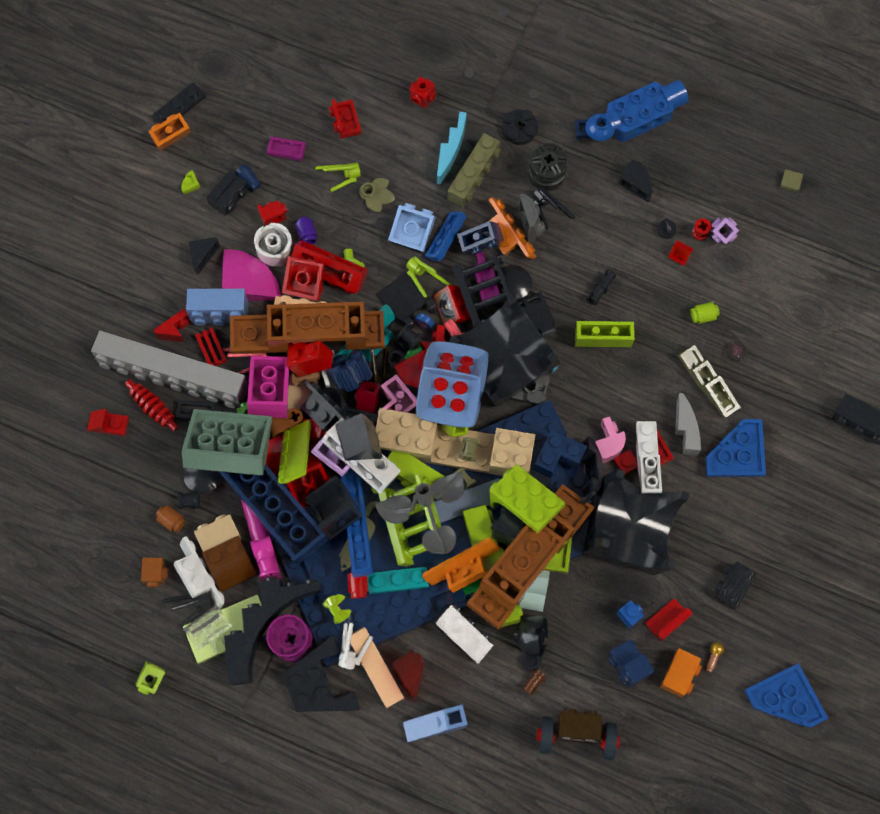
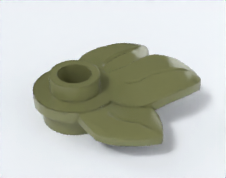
M377 178L372 183H364L360 187V197L366 200V205L370 210L381 212L382 205L390 204L395 200L394 195L386 189L389 180ZM366 191H371L372 193H371V194H366L365 192H366Z

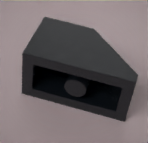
M631 160L620 175L618 184L649 203L653 191L648 169L642 163Z

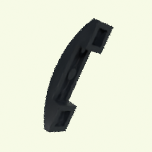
M590 436L581 443L587 446L581 463L585 464L586 484L580 489L582 504H586L597 493L604 477L600 452Z

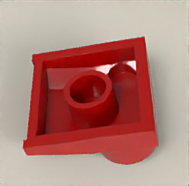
M288 256L282 293L319 301L323 293L322 281L325 263Z

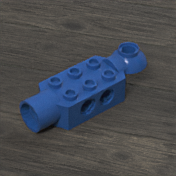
M680 80L665 86L653 82L608 103L606 113L595 114L587 120L586 132L596 141L608 140L614 134L617 140L624 143L669 122L673 110L688 103L686 88Z

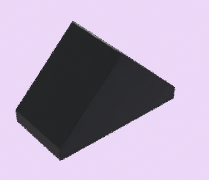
M216 237L189 241L192 265L196 274L202 271L220 248L219 240Z

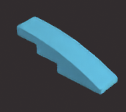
M459 112L458 128L450 127L448 144L441 143L437 184L443 182L458 155L464 136L467 112Z

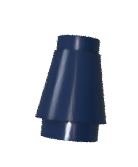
M243 164L235 171L234 174L245 180L247 186L253 191H256L261 186L250 166Z

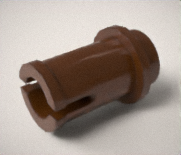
M538 669L535 672H531L532 676L522 687L531 696L541 682H545L546 675Z

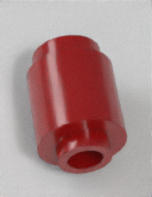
M351 570V573L347 574L348 593L351 594V599L366 598L367 592H369L367 575L353 578Z

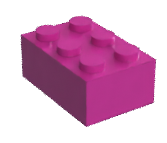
M251 356L247 402L248 414L272 416V418H287L290 369L286 367L287 357Z

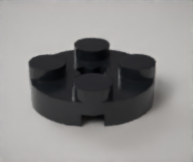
M518 109L505 114L502 122L503 136L515 145L530 143L538 132V122L530 110ZM517 124H521L524 127L522 130H519V128H515V126H517Z

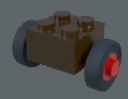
M564 708V711H560L557 716L556 733L553 727V717H542L541 726L537 728L536 741H539V752L541 754H550L552 744L556 740L588 744L598 743L602 747L603 759H615L616 750L620 745L617 724L606 722L601 736L602 715H597V711L585 710V713H576V709Z

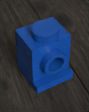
M631 600L616 614L629 630L645 617L641 606L636 602L633 603Z

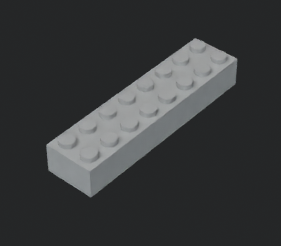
M100 330L91 350L99 366L102 368L110 369L111 367L124 375L130 373L140 380H152L154 384L159 386L169 385L173 390H185L195 397L201 395L214 403H217V401L223 402L224 405L230 408L241 407L240 405L244 402L249 388L245 375Z

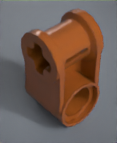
M292 408L288 410L287 418H272L270 430L272 437L276 438L283 435L285 431L303 423L305 418L302 412L297 408ZM297 416L298 421L294 422L293 417Z

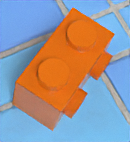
M180 112L169 116L166 121L154 125L148 131L159 151L191 133Z

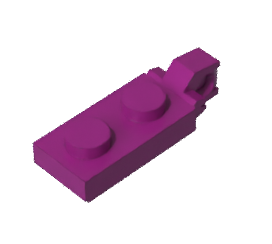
M484 252L476 254L479 264L486 262ZM494 267L475 274L477 283L496 277ZM498 284L480 291L482 301L500 294Z

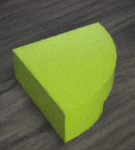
M193 170L188 172L181 185L183 195L200 188Z

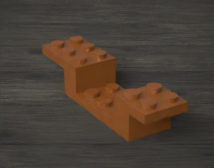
M364 302L267 305V315L230 316L231 354L288 352V343L346 341V350L385 349L383 311H364Z
M563 484L555 495L565 502V507L539 533L526 524L484 576L479 589L467 602L469 608L498 630L521 603L526 591L556 553L559 554L595 508L588 502L582 504L581 497Z

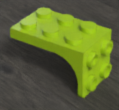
M517 464L512 469H507L503 478L499 482H494L490 487L491 508L495 509L500 504L503 505L537 533L565 507L563 500Z

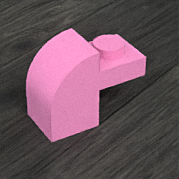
M610 416L602 419L601 422L606 438L595 441L603 463L611 461L620 455L626 439L624 431L617 434V425L615 421H611Z

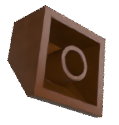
M239 536L202 552L221 592L257 576Z

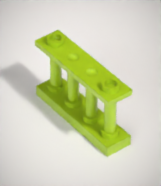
M416 474L417 483L396 492L389 488H386L381 494L378 492L380 501L397 495L408 496L415 493V488L419 484L427 483L432 486L431 481L425 475ZM433 500L431 509L438 529L441 527V523ZM419 503L415 505L412 512H409V515L425 510L428 521L404 529L403 523L394 524L386 521L398 566L408 567L413 565V556L427 551L423 544L410 548L407 541L409 536L427 529L434 530L427 507H423Z

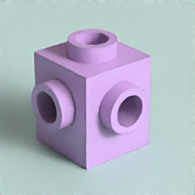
M718 217L711 224L713 228L710 230L713 233L711 237L717 243L723 242L724 244L731 243L737 237L736 233L739 231L736 228L737 223L730 217L728 219L725 217L720 219ZM724 226L726 228V232L722 234L720 232V229Z

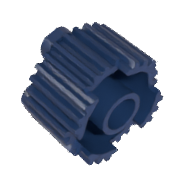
M355 349L345 356L342 354L337 355L332 359L334 362L332 363V368L328 369L338 389L345 388L347 392L355 390L359 387L358 383H361L365 378L368 381L373 375L363 353L359 349Z

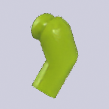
M352 249L344 250V259L365 267L363 262L353 258Z

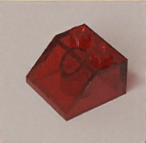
M411 650L394 661L392 668L415 703L418 701L425 662L419 653L415 654Z

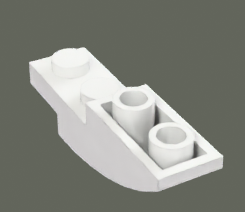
M640 421L636 423V452L642 493H662L656 421Z

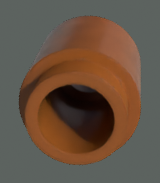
M169 505L161 506L156 512V521L171 532L178 533L186 522L183 519V515Z

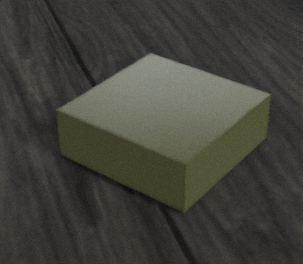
M785 169L780 188L798 193L803 174Z

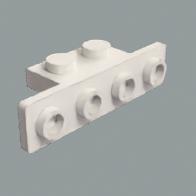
M187 536L183 537L180 547L186 557L176 561L174 567L191 597L195 598L207 592L218 611L224 605V596L221 591L216 589L215 581L212 575L207 573L203 559L198 557L195 552L194 543L189 541Z

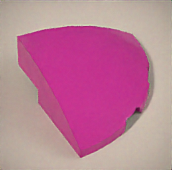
M224 249L222 289H245L248 301L275 300L276 296L281 297L277 279L265 263L246 252Z

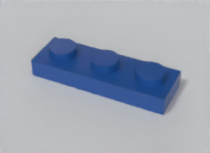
M450 212L424 257L426 259L441 262L445 257L446 251L450 244L453 243L456 234L463 226V222L467 217L463 212Z

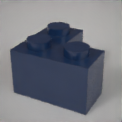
M551 430L534 464L533 470L551 478L559 462L577 469L587 446Z
M632 639L610 650L608 653L610 664L613 668L616 667L620 673L618 677L624 686L627 685L628 688L644 681L655 672L645 654L641 655Z

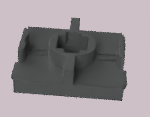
M543 375L533 382L531 386H535V390L531 391L525 388L513 396L512 399L537 405L544 403L547 385H549L550 380L549 376Z

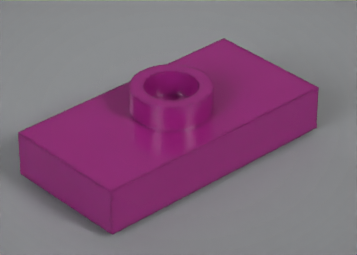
M270 136L266 153L269 156L303 161L306 142Z

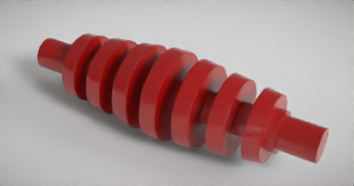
M131 379L125 383L130 389V396L134 398L136 403H139L138 406L143 409L146 415L157 423H161L160 425L164 428L169 427L173 432L178 430L179 426L174 422L175 416L170 413V410L161 402L158 396L150 392L149 389L144 388L142 384H135Z

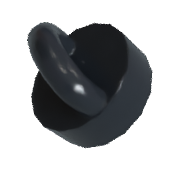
M665 218L659 223L657 232L660 237L670 239L675 235L676 225L673 221Z

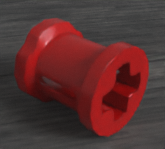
M701 218L696 221L695 228L692 231L693 238L698 241L705 240L711 230L710 221Z

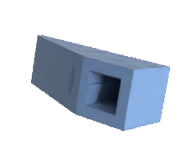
M459 705L405 721L403 725L407 741L412 742L467 728V721L463 705Z

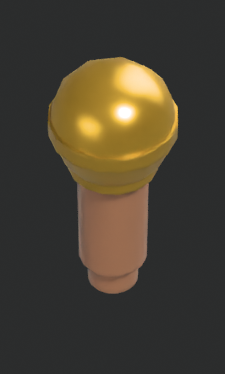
M714 642L710 647L711 655L706 671L711 673L715 668L718 657L724 652V646L719 642Z

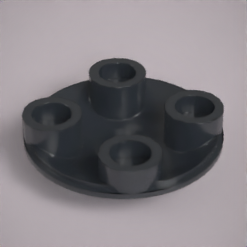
M517 265L502 268L511 294L517 300L527 297L532 287V279L528 271ZM502 282L498 283L500 294L504 293L505 289Z
M185 468L183 473L186 486L192 492L199 491L200 494L209 493L217 489L222 480V476L218 471Z

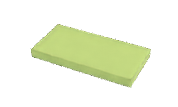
M258 595L183 626L198 664L225 653L224 635H230V631L242 630V633H244L242 608H248V604L259 603L261 606Z

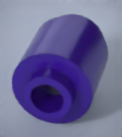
M308 217L299 218L295 223L299 240L310 244L316 243L317 233L312 219Z

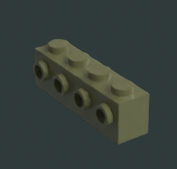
M485 133L482 135L448 189V201L461 208H464L466 203L471 201L476 187L479 188L484 174L489 172L494 158L497 159L501 152L499 140Z

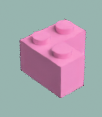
M397 375L381 385L382 394L389 401L382 409L416 414L417 399Z

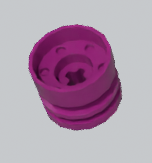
M283 615L276 618L267 630L266 639L268 646L279 658L286 662L299 661L302 657L309 654L313 648L314 637L312 631L302 619L295 615ZM292 636L295 638L294 644L290 643V637Z

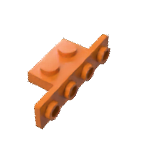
M491 197L489 201L498 214L489 221L499 223L504 239L503 242L498 243L501 252L507 255L519 245L527 258L535 259L534 247L529 242L527 243L524 238V232L517 228L514 223V217L505 210L504 202L501 199Z
M487 538L456 556L447 559L443 563L430 568L422 573V576L432 586L447 579L449 589L454 593L484 577L487 574L483 559L499 551L500 548L491 538Z

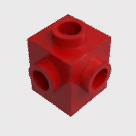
M419 77L409 88L411 101L425 109L436 97L435 84L429 79Z

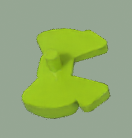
M340 594L330 596L323 603V606L328 608L334 616L335 624L342 623L351 614V610H341L338 605L345 599V596Z

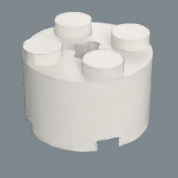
M270 223L265 227L262 226L256 232L254 244L258 258L269 266H283L287 262L288 256H292L293 253L292 238L287 228L278 223Z

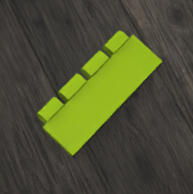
M310 420L300 423L283 433L278 482L280 484L288 483L306 475L311 429Z

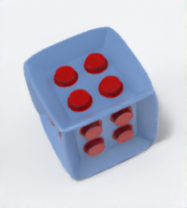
M441 341L432 342L427 349L420 376L416 404L417 417L449 426L473 427L480 411V400L483 395L488 368V352L462 344Z

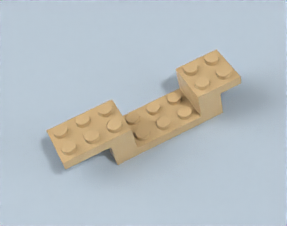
M382 408L379 409L375 430L380 449L412 454L413 457L423 463L458 469L464 467L466 470L503 476L507 469H512L516 464L527 473L530 471L535 434L496 428L495 434L468 430L467 435L451 437L442 430L441 425L417 417V414ZM464 437L475 438L480 442L476 449L475 456L477 458L474 462L459 458V454L462 453L464 444L462 440Z

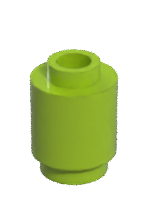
M713 302L696 305L690 309L693 323L698 322V324L714 321L720 315L718 305H714Z

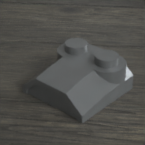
M524 193L520 194L518 212L527 241L532 242L537 237L543 236L545 225L543 221H540L538 204L535 205L533 199Z

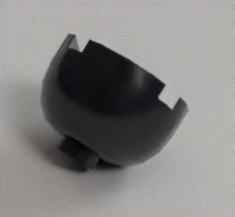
M529 616L520 623L519 628L515 629L514 638L518 640L520 649L526 654L541 657L544 655L547 645L543 644L545 637L548 638L547 618L544 616Z

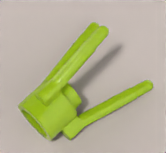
M358 162L346 165L315 167L316 170L323 171L344 170L345 178L349 177L348 180L331 188V192L349 183L357 182L356 177L361 176Z
M412 257L408 261L406 268L409 271L407 274L412 278L424 298L427 297V294L415 275L420 276L426 271L442 283L451 285L444 278L436 274L435 269L423 263L417 257Z

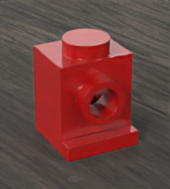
M278 200L276 202H269L264 207H261V205L257 206L265 226L270 223L279 224L286 221L285 213H287V209L283 202L280 203Z

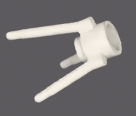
M345 623L338 665L353 670L355 665H360L361 658L373 637L370 636L356 657V652L349 650L353 623L349 624V629L348 623Z

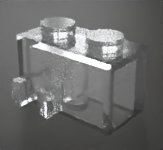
M216 605L184 627L183 630L198 651L210 643L211 648L216 652L218 649L215 646L216 642L214 639L217 638L225 646L224 638L221 634L232 626Z

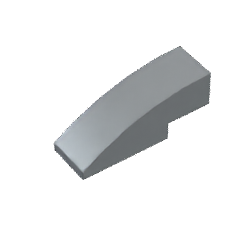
M679 393L676 404L675 435L683 436L682 454L698 456L701 451L697 420L687 398L683 393Z

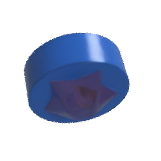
M418 313L415 318V322L422 329L430 330L434 324L433 319L423 313Z

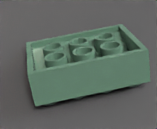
M194 409L182 448L183 468L263 475L272 416Z

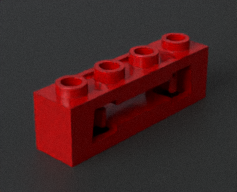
M303 240L295 244L292 253L293 257L319 261L340 272L342 270L346 271L342 274L324 266L323 279L328 284L342 287L344 291L351 294H356L362 289L369 270Z

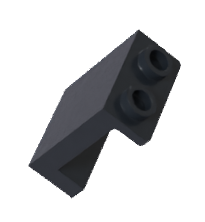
M337 476L332 477L304 498L315 513L320 523L318 526L330 540L363 516L345 484Z

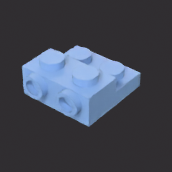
M407 203L404 206L399 205L388 240L424 252L436 217L432 215V211L422 209V212L415 210L416 206Z

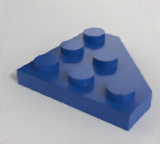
M743 419L705 458L706 477L766 476L762 419Z
M799 663L744 690L754 709L792 723L811 728L829 719Z

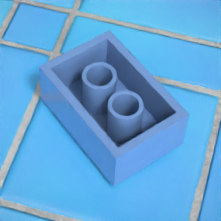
M187 289L186 311L192 324L197 326H204L205 324L222 326L230 324V316L248 315L249 302L245 289Z

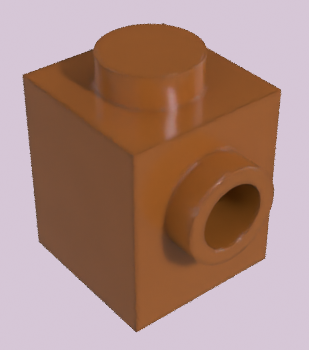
M142 558L141 582L147 585V588H159V585H164L165 579H168V568L165 567L164 559Z

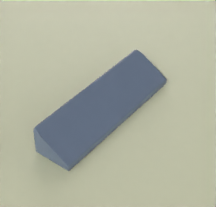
M498 478L465 490L462 497L455 502L445 503L441 499L435 501L440 523L462 516L465 510L483 505L489 506L490 487L494 482H499L500 479Z

